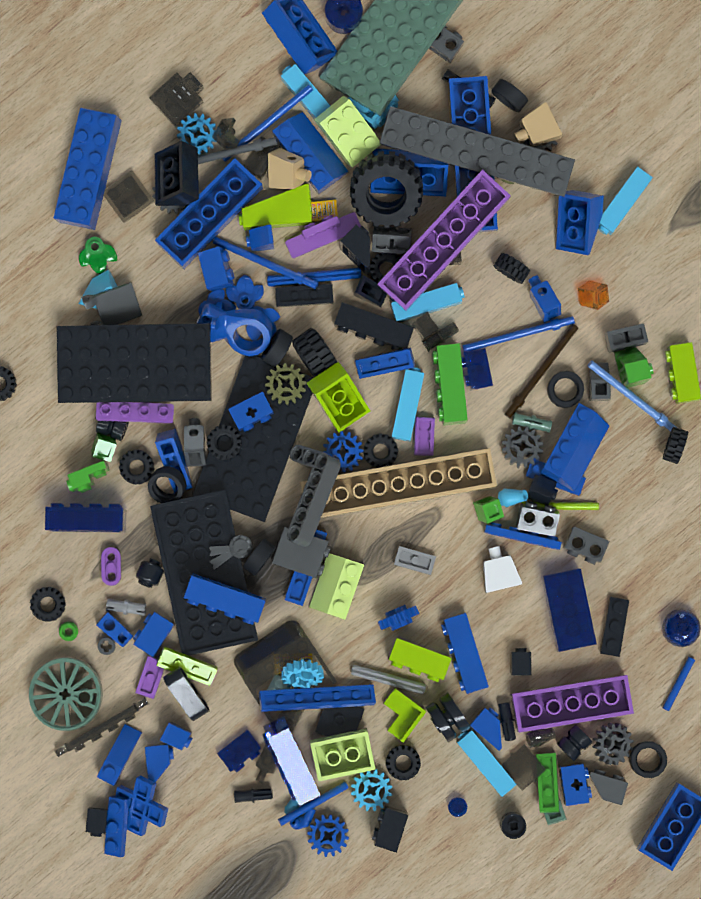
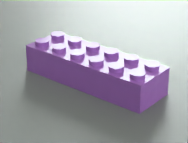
M627 675L511 693L516 727L519 733L634 714Z

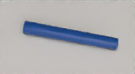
M687 658L662 707L663 709L670 711L695 662L693 658Z

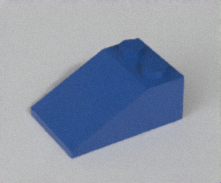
M570 190L566 191L565 197L559 196L557 250L590 255L603 215L604 195Z

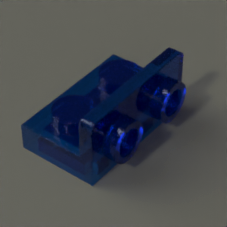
M486 348L469 352L464 351L461 360L462 368H466L467 375L464 376L466 387L470 386V391L492 387L493 382Z
M246 730L217 754L230 772L235 770L237 773L246 766L243 762L248 758L252 761L261 754L259 750L262 747L249 730Z

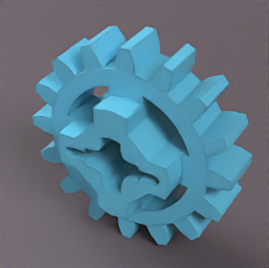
M303 659L300 661L294 660L293 664L287 663V667H283V671H281L283 684H287V687L293 686L294 689L298 687L312 688V685L318 686V683H322L324 678L322 665H318V662L311 663V660L304 662Z
M377 769L374 770V773L367 771L365 775L361 772V778H354L357 783L351 784V787L355 788L351 795H356L353 801L360 802L359 808L365 805L366 811L370 807H373L374 811L377 809L376 806L384 808L382 803H389L387 796H392V793L388 792L392 785H387L390 779L383 778L384 772L378 775ZM368 777H375L380 781L371 782ZM363 782L364 790L359 793V785ZM369 785L372 787L378 786L375 789L376 794H365L368 791ZM385 787V792L381 799L379 796V791L381 788ZM371 798L375 803L365 802L364 799Z

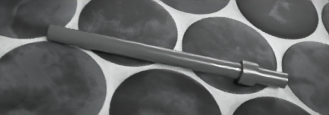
M277 138L258 139L250 144L199 156L198 165L253 150L256 152L264 150L265 147L277 145Z

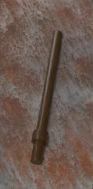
M572 324L521 393L514 397L513 403L504 414L507 418L510 419L517 409L523 406L526 397L579 329L576 325Z

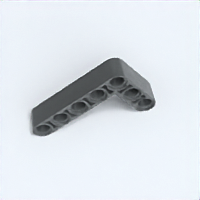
M295 445L290 451L291 460L305 467L312 468L287 531V539L299 546L307 547L312 542L340 470L341 462L327 453L302 445Z

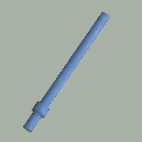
M594 361L589 362L588 367L654 418L659 426H664L670 432L673 427H676L668 420L667 416L653 409Z

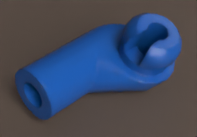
M311 809L304 813L303 816L291 820L290 826L296 830L308 827L316 810Z

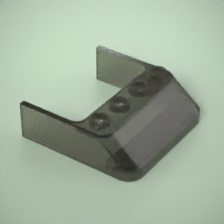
M292 620L255 642L234 658V665L259 706V695L256 689L283 671V667H287V663L293 664L294 660L298 661L308 654L316 656L333 684L337 682L301 625ZM269 711L264 712L271 724L276 722Z

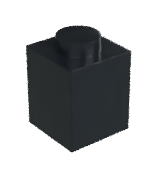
M535 474L528 491V499L543 505H549L550 501H554L558 490L555 487L557 482Z
M515 648V652H511V675H532L531 652H527V648Z
M89 807L85 832H90V836L102 837V834L106 833L108 809Z

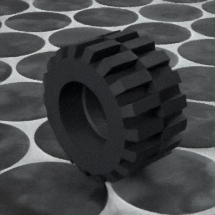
M309 328L292 340L294 349L314 378L337 363L331 350L315 329Z

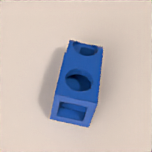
M109 611L96 624L122 647L133 638V635Z

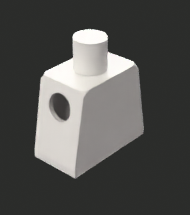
M500 546L489 548L491 560L483 562L485 593L521 585L522 581L511 556L502 557Z

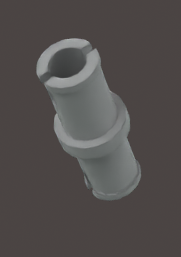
M107 599L106 611L123 612V615L130 613L145 616L146 603L130 602L127 599L125 601Z

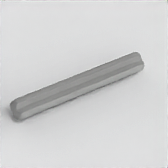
M358 665L352 666V675L420 694L425 692L426 685L423 683Z

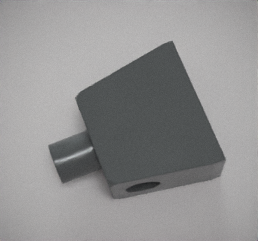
M198 418L189 419V426H184V454L187 467L206 465L204 426L200 425V419Z

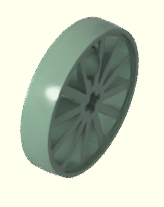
M71 657L57 658L45 663L35 673L29 687V702L35 716L44 725L59 731H72L87 725L97 715L103 699L102 684L95 670L84 661ZM65 662L76 664L68 684ZM60 663L62 684L49 668L51 665ZM83 667L89 672V675L73 686L79 668ZM44 670L57 687L38 680ZM93 678L96 689L83 688L75 691L86 681ZM38 684L56 693L34 695L35 685ZM68 689L67 691L71 693V696L64 699L61 692ZM84 691L90 695V700L87 703L80 700V694ZM94 693H97V699L94 705L92 704V702L94 701ZM56 697V699L38 711L35 704L36 699ZM74 701L81 706L93 709L87 718H85ZM59 702L51 722L47 721L42 714ZM64 705L66 726L55 725ZM70 705L81 719V722L76 725H71Z

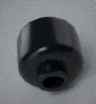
M150 558L149 561H142L136 573L138 583L148 588L158 586L164 569L160 567V562Z

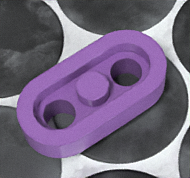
M114 547L106 548L101 554V577L103 582L109 586L117 585L121 580V553ZM111 553L115 555V559L112 561L108 559V555ZM113 572L115 578L110 580L108 575Z

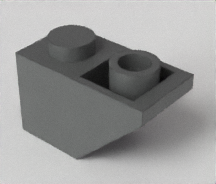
M596 363L610 374L608 363ZM589 368V401H609L611 399V385Z
M595 769L594 772L589 771V777L601 799L622 805L628 782L624 781L625 777L613 774V777L605 776L606 772Z

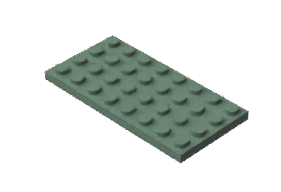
M374 0L319 78L381 116L463 0Z

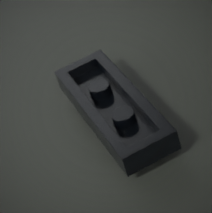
M333 284L318 285L316 289L309 286L275 288L276 307L334 304Z
M615 597L609 598L600 654L620 657L629 600Z

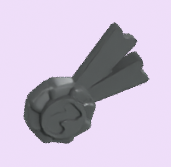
M241 534L233 537L229 545L209 547L211 550L210 556L220 554V556L212 559L210 563L216 569L232 556L239 559L249 556L253 549L251 539Z

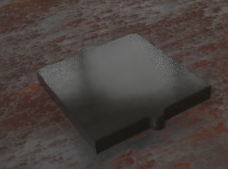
M525 744L515 753H511V756L501 764L522 791L532 782H536V779L546 771L545 767Z

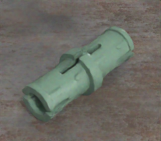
M514 413L513 425L528 427L529 430L537 429L548 433L551 431L552 421L536 418L535 415L530 417Z

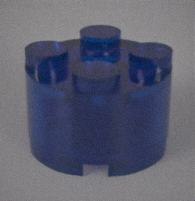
M327 0L325 19L334 32L348 34L361 23L363 17L361 0ZM343 10L347 11L345 15H341V12Z

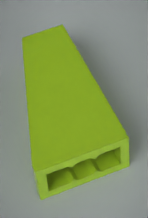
M304 184L242 208V214H239L240 226H243L246 231L270 224L272 228H281L313 223L309 184Z

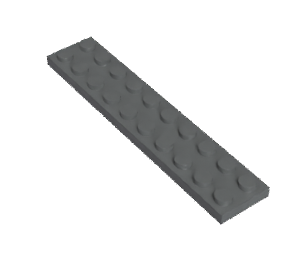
M390 106L380 144L479 173L483 170L489 176L565 197L575 159L392 106Z

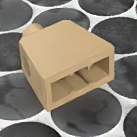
M547 102L522 118L520 121L522 129L513 133L517 143L528 139L532 147L558 140L563 135Z
M282 148L268 153L269 188L295 189L303 185L304 181H310L312 173L310 170L304 169V159Z

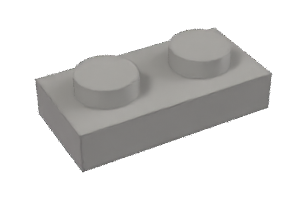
M399 546L394 565L431 575L436 556Z

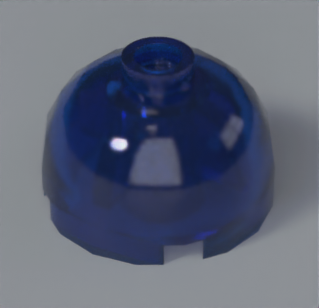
M673 610L667 614L663 621V636L673 646H690L700 636V621L689 610Z

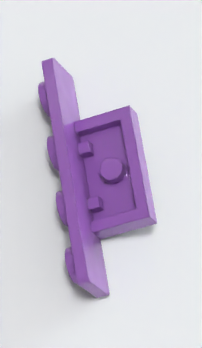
M355 212L341 218L330 215L323 218L322 222L317 225L315 223L306 225L301 235L291 238L285 243L291 257L294 259L343 238L355 225L359 228L361 225Z
M101 402L96 405L97 421L173 423V404Z

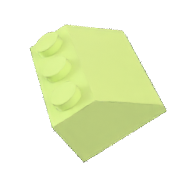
M329 553L309 608L346 620L364 565Z

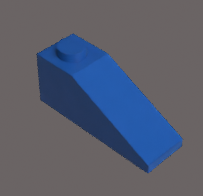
M176 428L157 433L155 444L163 465L178 469L186 479L185 490L191 489L192 483ZM169 478L173 492L176 493L178 487L176 483Z
M126 724L123 726L97 778L113 786L117 784L142 732Z

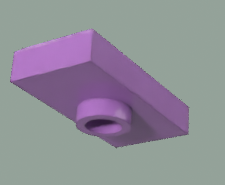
M416 417L414 456L434 455L435 418Z

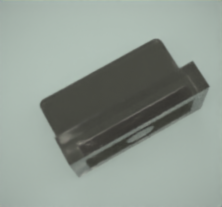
M280 144L265 147L264 150L257 152L253 150L246 160L244 167L252 175L262 180L268 170V153L281 148Z

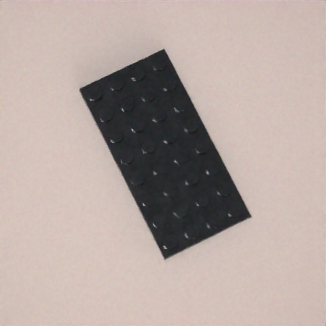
M210 323L56 326L58 403L212 401Z
M245 355L219 426L229 425L235 428L241 437L242 447L236 457L231 458V460L217 459L209 452L206 465L202 469L193 496L226 490L230 510L265 522L313 393L308 385H304L302 387L306 389V392L300 393L302 399L296 397L295 404L292 400L289 401V405H286L285 401L278 404L279 399L276 398L273 401L271 399L273 394H267L270 388L265 387L266 383H270L266 376H272L270 370L277 371L276 366H271L255 355ZM282 372L280 374L282 376H287L291 372ZM305 374L302 381L309 382L314 377ZM298 378L294 381L296 389L299 388ZM275 379L273 382L274 390L278 388V382ZM281 380L282 388L288 387L293 390L289 380L287 382ZM263 392L274 413L270 415L271 419L264 423L259 421L253 424L254 428L246 432L243 430L239 431L228 409ZM283 393V395H281V396H283V397H289V396H292V394H291V393ZM251 408L248 410L247 416L254 418L257 410L253 411ZM223 435L217 440V446L221 450H227L232 445V440L229 436Z
M226 490L150 506L181 652L189 656L258 641L255 622L252 625L243 622V618L235 616V619L224 615V611L217 609V612L205 609L206 605L199 603L198 606L187 603L188 599L184 598L192 574L248 592L241 559L232 556L216 569L210 563L212 559L220 556V554L210 556L211 550L209 547L229 545L231 539L236 536Z

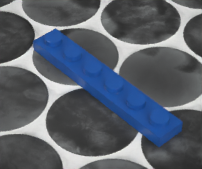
M374 685L265 690L259 692L261 712L372 706L376 704Z

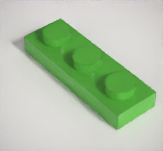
M556 753L536 754L540 813L560 812Z

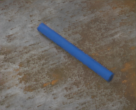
M343 782L279 818L278 822L283 826L348 789L347 783Z

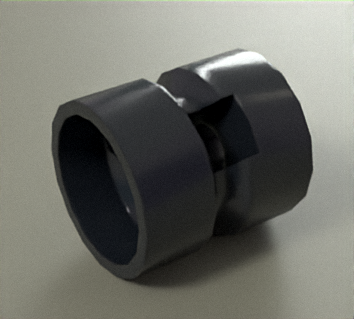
M98 421L96 433L104 436L110 434L111 438L122 441L129 422Z
M574 725L568 731V737L563 736L556 743L573 761L581 755L582 749L586 750L593 743L577 725Z
M508 812L502 816L500 828L506 837L517 839L524 835L527 825L525 819L520 814Z

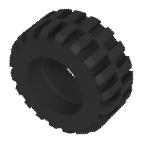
M380 151L377 156H374L373 153L368 155L367 161L362 159L359 162V167L354 169L353 177H351L350 197L352 207L356 208L358 216L363 215V221L366 223L371 221L375 227L384 225V228H390V225L393 224L395 227L401 226L402 221L407 223L410 221L411 215L415 216L417 214L418 208L422 204L423 179L420 176L419 168L414 167V162L411 159L407 161L405 155L400 153L397 156L394 151H389V154H384V151ZM392 177L403 184L405 192L399 199L393 202H381L369 193V185L378 178Z

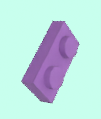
M150 656L147 657L135 693L152 699L155 698L164 672V668L156 665L158 659Z

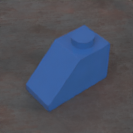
M271 224L249 230L246 242L247 247H251L252 252L274 249Z
M483 708L469 725L500 751L502 749L500 720L497 719L499 714L492 708L488 710Z
M170 722L160 741L183 750L184 747H189L193 739L190 737L192 732Z
M168 744L145 747L148 779L155 783L169 767L171 760L174 759V750Z

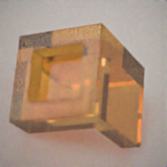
M587 281L578 288L579 304L581 306L599 310L609 302L608 285Z

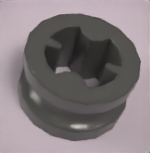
M103 638L99 641L98 650L101 654L110 655L115 651L116 645L111 638ZM104 641H108L112 645V649H108L109 652H105V649L101 647L102 643L105 644Z

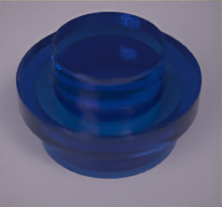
M460 797L453 798L448 804L449 812L455 817H461L467 812V803Z

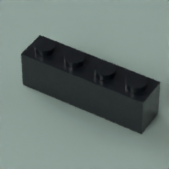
M343 302L334 323L337 330L347 334L350 331L355 333V337L366 340L367 337L372 339L376 345L384 346L386 344L391 346V350L394 351L408 348L414 331V327Z

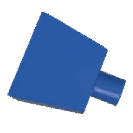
M538 275L528 280L532 287L530 289V297L543 322L546 323L560 316L561 303L548 281L541 282Z

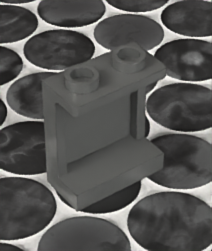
M284 527L272 564L316 579L318 575L322 576L325 567L322 564L324 557L328 558L331 547L328 546L329 542L313 537L309 546L302 547L287 539L289 528Z

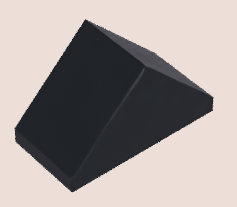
M362 275L354 296L382 307L387 293L378 286V283Z

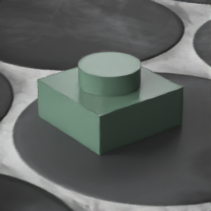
M561 800L559 801L560 812L544 813L548 826L567 820Z

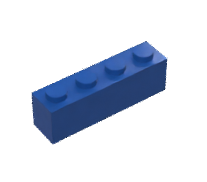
M464 613L444 619V624H441L444 636L448 635L450 640L447 646L449 653H454L456 661H453L455 672H459L461 679L458 680L461 691L465 690L466 694L488 688L489 685L467 614Z

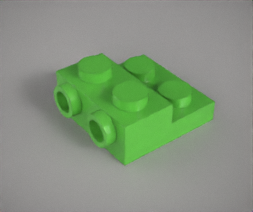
M101 461L68 474L69 479L66 482L69 490L81 493L91 490V486L95 485L92 477L98 479L106 476V472L110 470L108 464L105 461Z

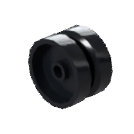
M447 692L440 697V703L444 708L442 711L435 702H432L425 708L432 717L430 719L438 732L442 733L449 743L456 738V732L452 725L455 724L461 733H464L471 727Z

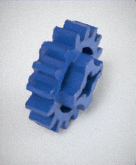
M341 431L340 436L333 433V439L327 438L329 444H323V447L327 449V451L323 452L333 457L336 456L341 462L340 468L342 472L345 473L346 468L353 471L352 465L359 466L357 460L363 459V457L359 456V453H363L364 450L359 449L362 442L356 443L357 436L351 438V432H348L347 436H345L343 431ZM339 440V445L336 448L330 449L333 443ZM346 440L350 441L355 446V448H350L346 444ZM342 443L345 447V450L348 451V453L345 454L344 461L342 460L341 454L337 453V451L341 450ZM355 455L353 461L347 464V459Z
M406 605L384 613L386 618L378 621L381 630L390 627L394 631L412 623L411 617L420 613L416 606L407 609Z
M332 814L329 815L328 819L322 815L321 821L315 818L316 825L310 824L313 831L307 832L308 835L312 836V838L308 839V842L314 843L311 847L312 850L318 848V855L323 851L325 857H327L329 852H331L332 856H335L336 850L341 853L340 847L347 846L344 840H349V836L345 835L349 829H343L345 822L339 823L340 817H336L334 820L332 819ZM324 823H333L335 826L326 827ZM317 828H318L319 831L321 832V835H320V837L316 840V838H315V832H316V830H317ZM325 831L328 833L333 832L332 840L327 838L321 841L325 836ZM341 831V840L338 843L336 834ZM323 844H330L333 848H323L321 846Z

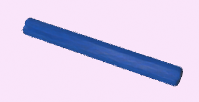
M348 268L304 272L303 274H306L305 277L314 281L325 282L361 278V269ZM284 275L267 276V285L269 287L298 284L293 279Z

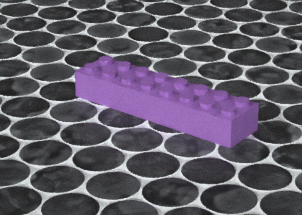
M482 170L382 278L378 286L407 311L502 208L511 195Z

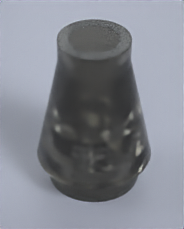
M552 727L532 730L526 733L528 746L535 749L556 738Z

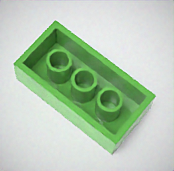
M460 343L439 345L432 353L433 365L437 364V370L434 372L435 384L439 383L436 397L437 402H441V408L438 410L439 421H443V426L466 424L468 418Z

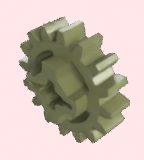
M286 363L283 364V368L276 365L277 371L271 369L272 376H266V379L270 381V383L265 384V387L270 388L267 394H273L271 398L273 401L278 398V404L285 401L286 405H289L290 400L295 404V398L302 399L300 393L306 392V389L302 387L307 385L306 381H302L305 374H299L300 368L294 370V364H291L290 368H287ZM282 372H291L287 376H282L280 374ZM296 378H298L299 380L298 389H296V387L294 386V381L296 380ZM274 379L278 382L276 390L273 388ZM281 380H284L285 382L289 380V384L293 390H291L288 387L282 388L283 384ZM283 393L292 394V396L283 397L281 395H283Z

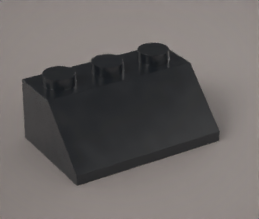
M181 140L155 153V205L186 206L199 200L198 148Z
M355 225L340 240V250L368 276L370 274V233L363 226L359 228Z

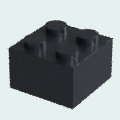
M385 806V809H380L377 819L380 822L379 828L375 827L372 834L374 846L397 853L408 819V812Z

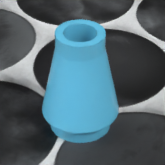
M504 488L502 491H499L498 499L501 506L509 507L527 501L528 493L526 490Z

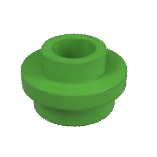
M65 622L59 628V635L65 641H72L78 635V627L72 622ZM67 628L72 629L71 635L65 633Z

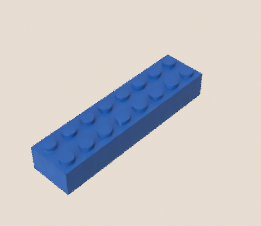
M487 76L449 79L452 124L491 135ZM455 166L457 197L479 172ZM497 213L480 232L498 230Z

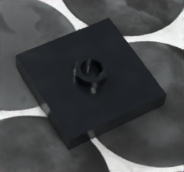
M357 706L324 708L315 732L327 737L356 731L365 709Z

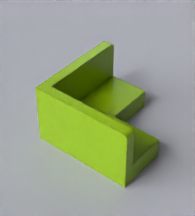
M394 688L383 704L397 713L398 717L387 731L404 743L426 711Z

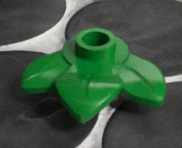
M90 237L86 241L85 249L80 252L79 262L81 267L90 264L93 271L101 274L106 269L107 261H117V254L111 245L104 244L101 238ZM97 243L99 247L93 250L91 245Z

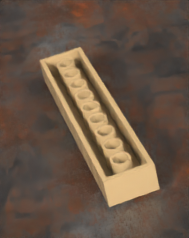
M490 448L337 475L321 518L496 488L497 483ZM307 481L300 482L302 493Z

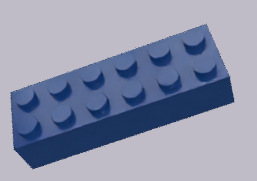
M80 108L53 217L59 223L92 230L96 229L122 122L117 115Z
M234 158L199 194V200L190 203L155 239L156 244L182 269H185L198 256V253L263 189L262 183Z

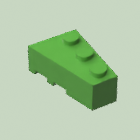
M636 347L614 352L620 380L624 386L629 388L642 385L652 378L651 375L654 374L652 364L648 363L647 358Z

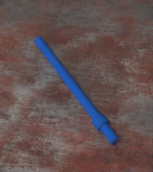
M308 84L244 138L233 143L231 148L250 143L310 94L313 88ZM233 156L226 157V158H222V159L226 162V161H228V160H229L231 157H233Z
M215 237L213 240V244L293 279L295 283L305 284L314 289L318 286L319 282L305 277L306 274L299 271L296 273L218 237Z
M573 316L559 320L556 318L548 323L465 344L462 347L465 353L548 330L561 329L560 327L574 324L575 321Z

